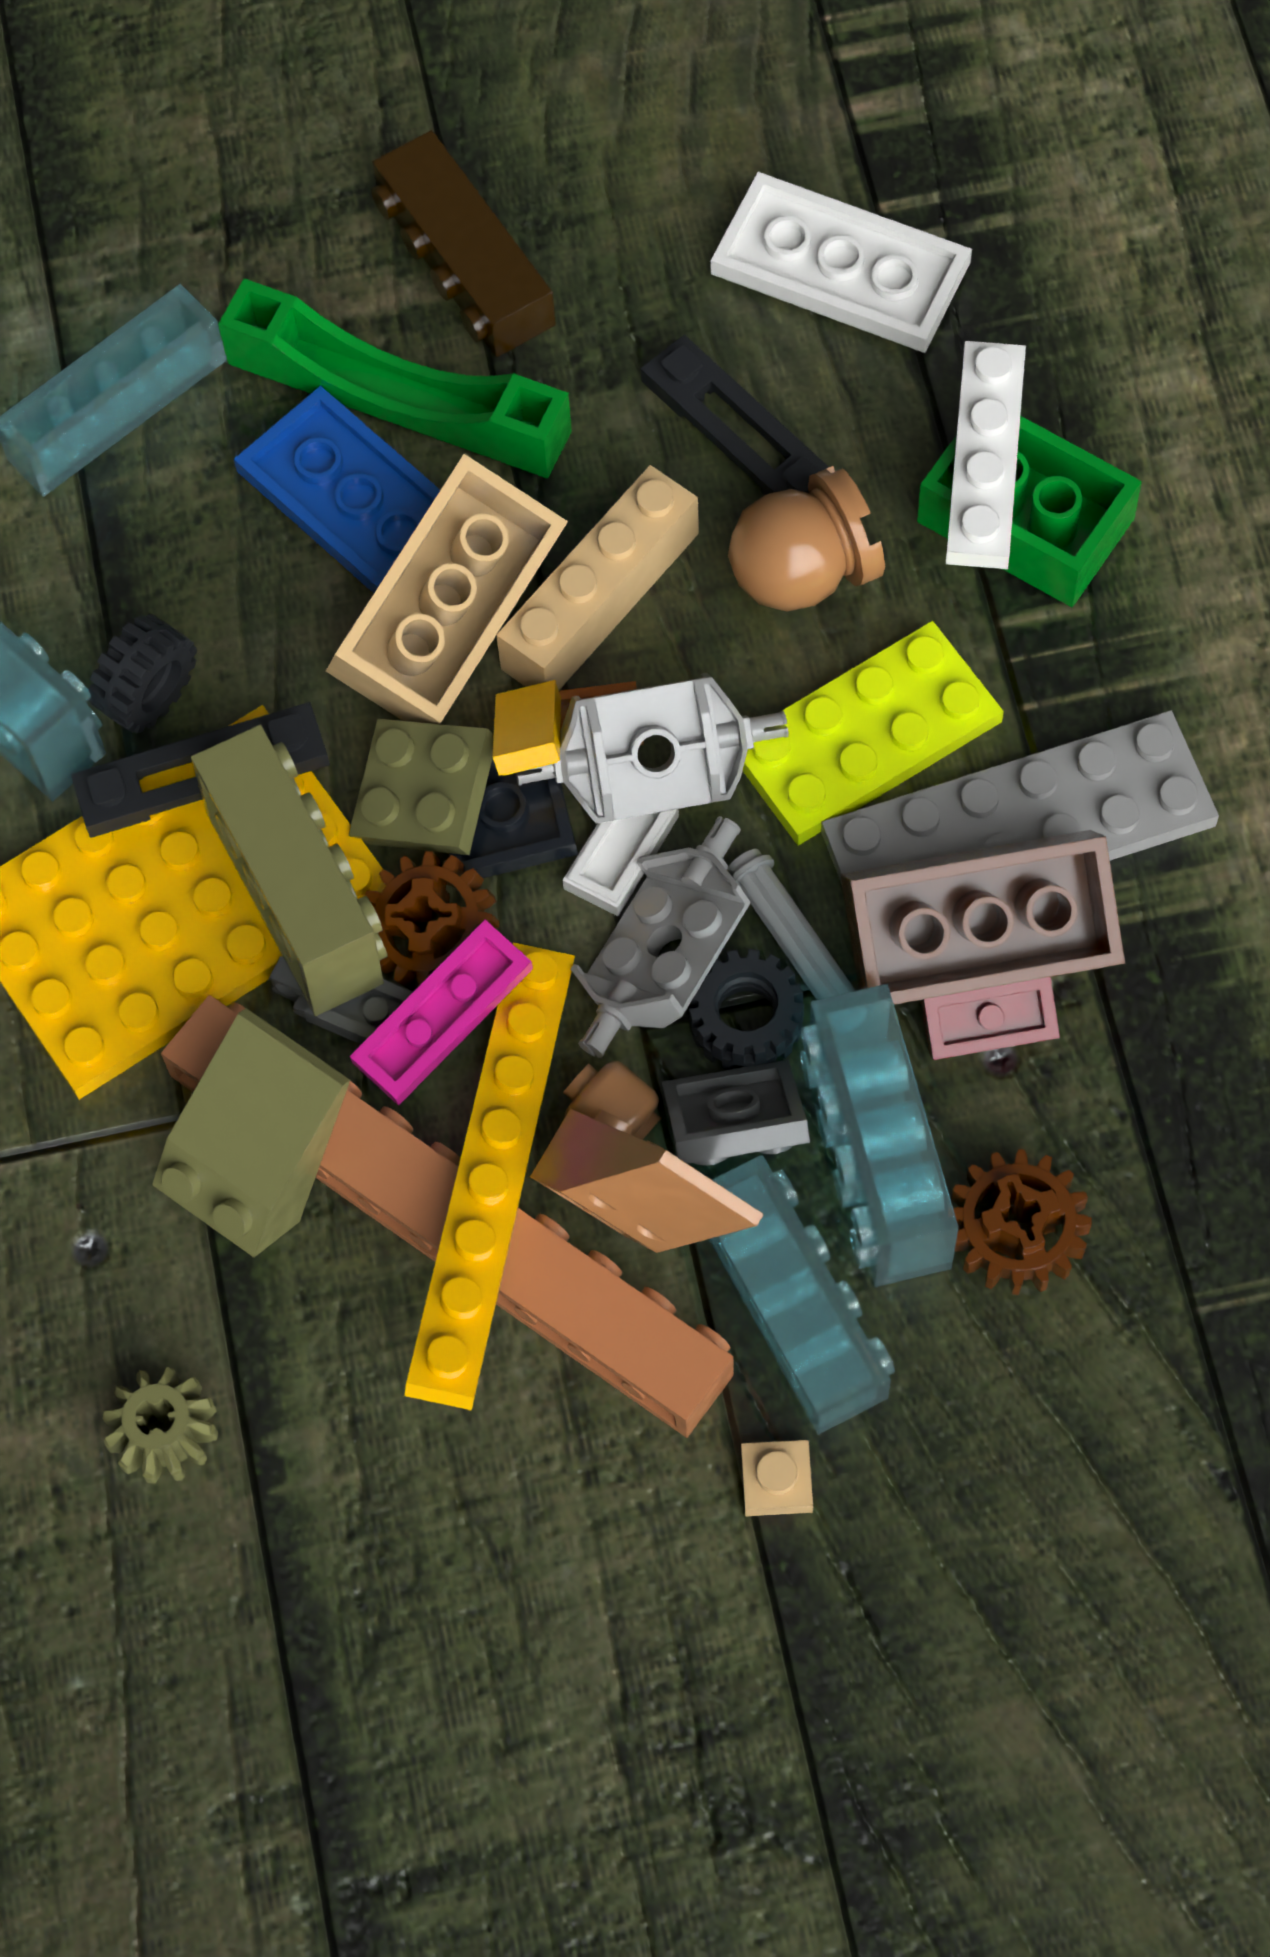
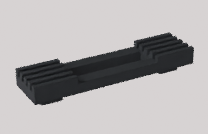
M685 334L641 368V381L680 418L684 416L758 484L763 495L789 489L809 493V476L829 468ZM715 392L787 460L773 469L702 403L705 399V394L708 393L710 395Z
M311 702L72 773L71 778L90 838L151 820L150 815L203 800L196 777L143 793L138 778L191 763V756L260 724L272 746L283 742L294 762L298 775L330 766Z

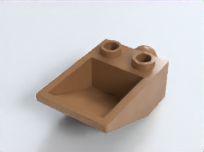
M570 1109L530 1176L619 1234L656 1253L755 1227L764 1215L664 1148L647 1140L646 1142L632 1136L631 1133L634 1130L632 1127L599 1109L594 1119Z

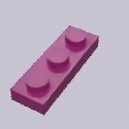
M484 920L350 1055L352 1063L399 1106L532 971V961L488 921Z

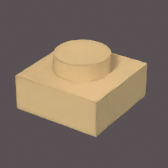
M809 1440L741 1444L745 1516L813 1513Z

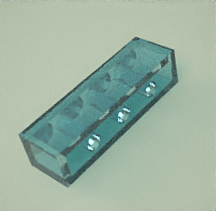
M179 284L0 416V442L7 460L43 497L227 361L218 321Z
M760 1155L712 1179V1181L764 1214L755 1227L710 1238L709 1240L817 1434L819 1435L888 1399L891 1383L889 1375L895 1372L892 1360L878 1337L868 1340L856 1320V1318L862 1316L859 1302L845 1280L837 1284L835 1283L824 1263L830 1260L827 1246L813 1224L805 1228L803 1227L793 1209L794 1206L799 1204L797 1195L784 1171L780 1169L773 1173L764 1156Z

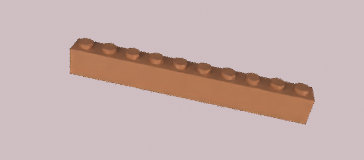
M209 995L161 1052L170 1076L194 1092L237 1014L244 1010L245 1007L236 1002H232L226 1007ZM350 1081L316 1179L436 1262L461 1158L439 1142H434L429 1147L411 1134L413 1127L410 1123L391 1108L383 1106L380 1111H377L360 1099L362 1097L360 1089ZM518 1208L496 1305L688 1438L734 1376L733 1356L728 1353L730 1345L709 1327L698 1324L693 1329L674 1316L676 1308L657 1291L644 1287L639 1292L620 1278L623 1275L621 1269L605 1255L595 1250H591L586 1255L567 1241L570 1238L568 1233L548 1216L538 1214L534 1219Z

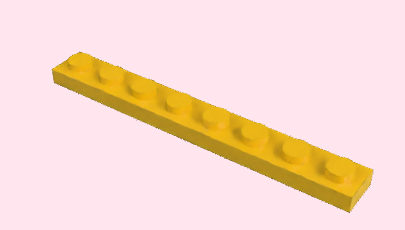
M514 942L513 945L532 961L533 969L497 1006L404 1395L472 1410L568 992L572 974L571 967L575 959V955Z

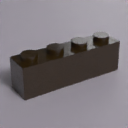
M432 130L372 161L376 186L371 188V194L378 210L385 219L389 220L394 217L400 225V233L406 248L414 259L419 260L423 257L430 266V275L436 289L444 300L448 301L453 298L460 307L462 322L475 342L483 339L497 358L556 325L552 290Z

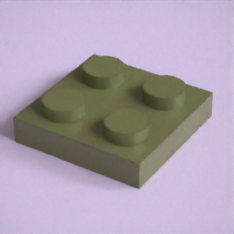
M377 719L349 836L360 838L365 844L469 855L492 763L494 734L487 728Z

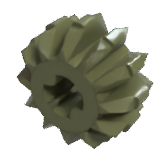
M166 1367L160 1375L158 1384H154L147 1371L139 1370L136 1380L140 1389L132 1393L127 1387L116 1386L114 1394L123 1408H111L104 1411V1422L107 1426L114 1429L104 1439L105 1446L110 1453H121L118 1465L126 1474L135 1472L142 1467L143 1477L146 1482L155 1484L161 1476L163 1467H167L175 1481H182L185 1477V1470L181 1462L186 1458H189L195 1464L205 1465L207 1456L197 1443H209L217 1440L218 1431L215 1425L207 1422L216 1413L217 1409L211 1398H199L202 1386L196 1378H188L179 1384L176 1371L173 1368ZM156 1418L164 1423L170 1420L173 1424L165 1433L157 1428L152 1431L149 1428L150 1423Z

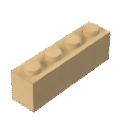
M650 465L497 633L501 670L525 687L555 680L558 690H560L699 534L698 497Z

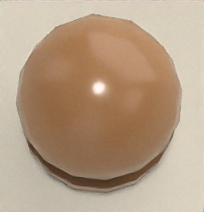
M834 466L810 475L808 483L809 493L794 489L770 493L762 496L742 511L731 535L728 557L738 585L759 605L786 612L811 607L834 593L843 576L854 586L863 585L883 576L885 561L881 541L869 546L866 532L860 518L871 514L857 485L843 468L835 471Z

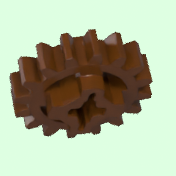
M432 851L425 852L422 866L419 867L407 856L401 857L400 866L402 873L395 877L383 869L379 875L386 887L381 893L367 890L365 893L370 902L375 905V911L383 929L378 934L386 949L387 957L380 960L381 971L388 974L395 970L394 980L406 988L411 985L415 977L420 986L484 920L488 921L495 929L499 928L500 921L494 915L484 912L485 909L490 908L497 902L495 896L488 889L478 890L484 879L473 868L463 873L464 864L453 855L445 861L443 867L440 858ZM446 885L460 891L465 900L466 907H460L457 903H449L450 894L446 891ZM432 911H435L439 916H441L438 918V920L430 921L432 918ZM428 922L426 932L418 927L421 923ZM393 936L409 940L408 950L413 953L412 959L400 953L395 945Z
M1018 1149L1014 1164L1007 1165L998 1152L992 1153L989 1172L986 1173L980 1167L972 1164L968 1168L966 1178L970 1187L956 1184L953 1189L951 1200L959 1207L948 1209L946 1226L959 1229V1231L951 1236V1251L962 1252L968 1250L969 1253L965 1259L963 1270L967 1274L978 1270L980 1267L987 1270L985 1287L992 1289L1001 1277L1009 1279L1012 1295H1019L1023 1280L1029 1279L1032 1280L1039 1292L1045 1291L1049 1281L1048 1272L1052 1271L1056 1276L1065 1280L1070 1275L1072 1267L1068 1257L1082 1259L1085 1253L1087 1243L1078 1236L1089 1234L1092 1218L1077 1213L1086 1207L1088 1196L1086 1192L1069 1193L1068 1190L1072 1184L1074 1174L1067 1170L1055 1177L1050 1173L1052 1157L1045 1155L1037 1166L1028 1164L1025 1149ZM992 1192L993 1209L981 1212V1218L975 1219L974 1213L977 1206L987 1194ZM1009 1209H1011L1012 1214H1016L1020 1222L1030 1221L1028 1234H1026L1025 1229L1021 1230L1017 1221L1007 1222ZM1062 1224L1060 1239L1046 1252L1044 1248V1235L1054 1232L1056 1226ZM994 1251L1001 1252V1253H1003V1254H1005V1255H1007V1256H1009V1257H1012V1258H1014V1259L1001 1256V1255H999L998 1253H996V1252H994Z

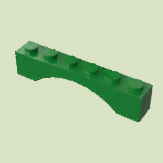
M245 278L242 280L218 324L229 365L310 394L319 386H322L346 407L547 479L572 432L568 392L514 373L498 376L463 375L409 362L347 333L318 314L298 297Z

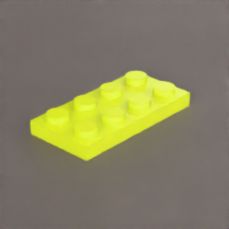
M931 621L782 710L787 718L788 724L784 725L788 727L789 736L787 738L781 737L753 742L754 748L747 751L743 773L799 846L821 832L822 821L862 808L1002 723L1004 711L934 621Z

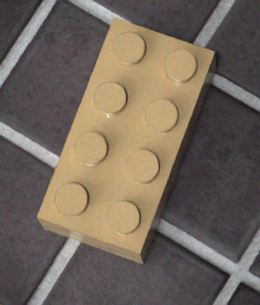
M463 454L335 653L326 672L402 721L440 724L568 521L469 456Z

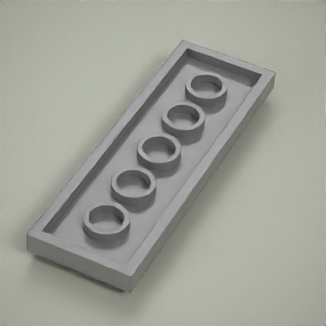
M1171 710L822 821L821 834L842 884L841 873L1092 830L1106 836L1109 859L1113 860L1216 827L1219 814Z

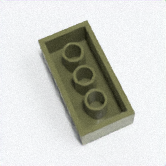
M260 724L191 756L207 816L314 1016L316 1017L384 984L380 960L387 957V952L378 932L383 930L378 915L366 895L359 899L357 898L350 883V880L354 879V875L349 862L338 844L329 847L321 830L326 827L321 811L310 792L301 795L294 780L298 776L296 767L283 742L272 746Z

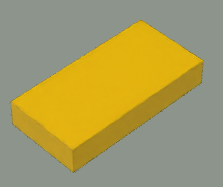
M555 680L496 694L492 757L498 775H509L560 761L561 696Z

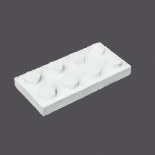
M758 172L711 259V274L925 353L971 262L972 249Z

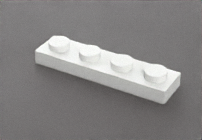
M965 341L946 564L1008 569L1026 345Z

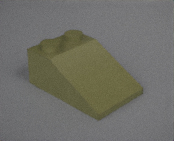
M245 1008L237 1014L167 1137L152 1185L252 1257H256L300 1222L350 1079Z

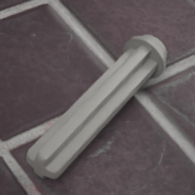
M752 849L743 853L729 865L727 871L741 887L751 902L750 904L832 1023L838 1028H843L855 1022L864 1013V1002L772 871L774 860L770 855H762L758 849Z

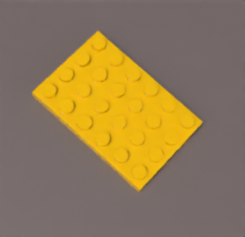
M261 705L229 726L269 713ZM191 762L148 775L139 780L143 793L196 777ZM312 771L295 777L294 780L301 795L310 792L321 811L326 825L321 830L329 847L338 844L344 852L354 875V879L350 880V883L357 898L363 897L367 890L381 893L386 887L379 875L383 870L382 866L362 839L349 836L351 824ZM203 800L150 815L151 820L93 838H90L83 816L0 866V984L79 1100L170 1043L209 995L225 1006H228L269 980L280 956H282L207 816Z

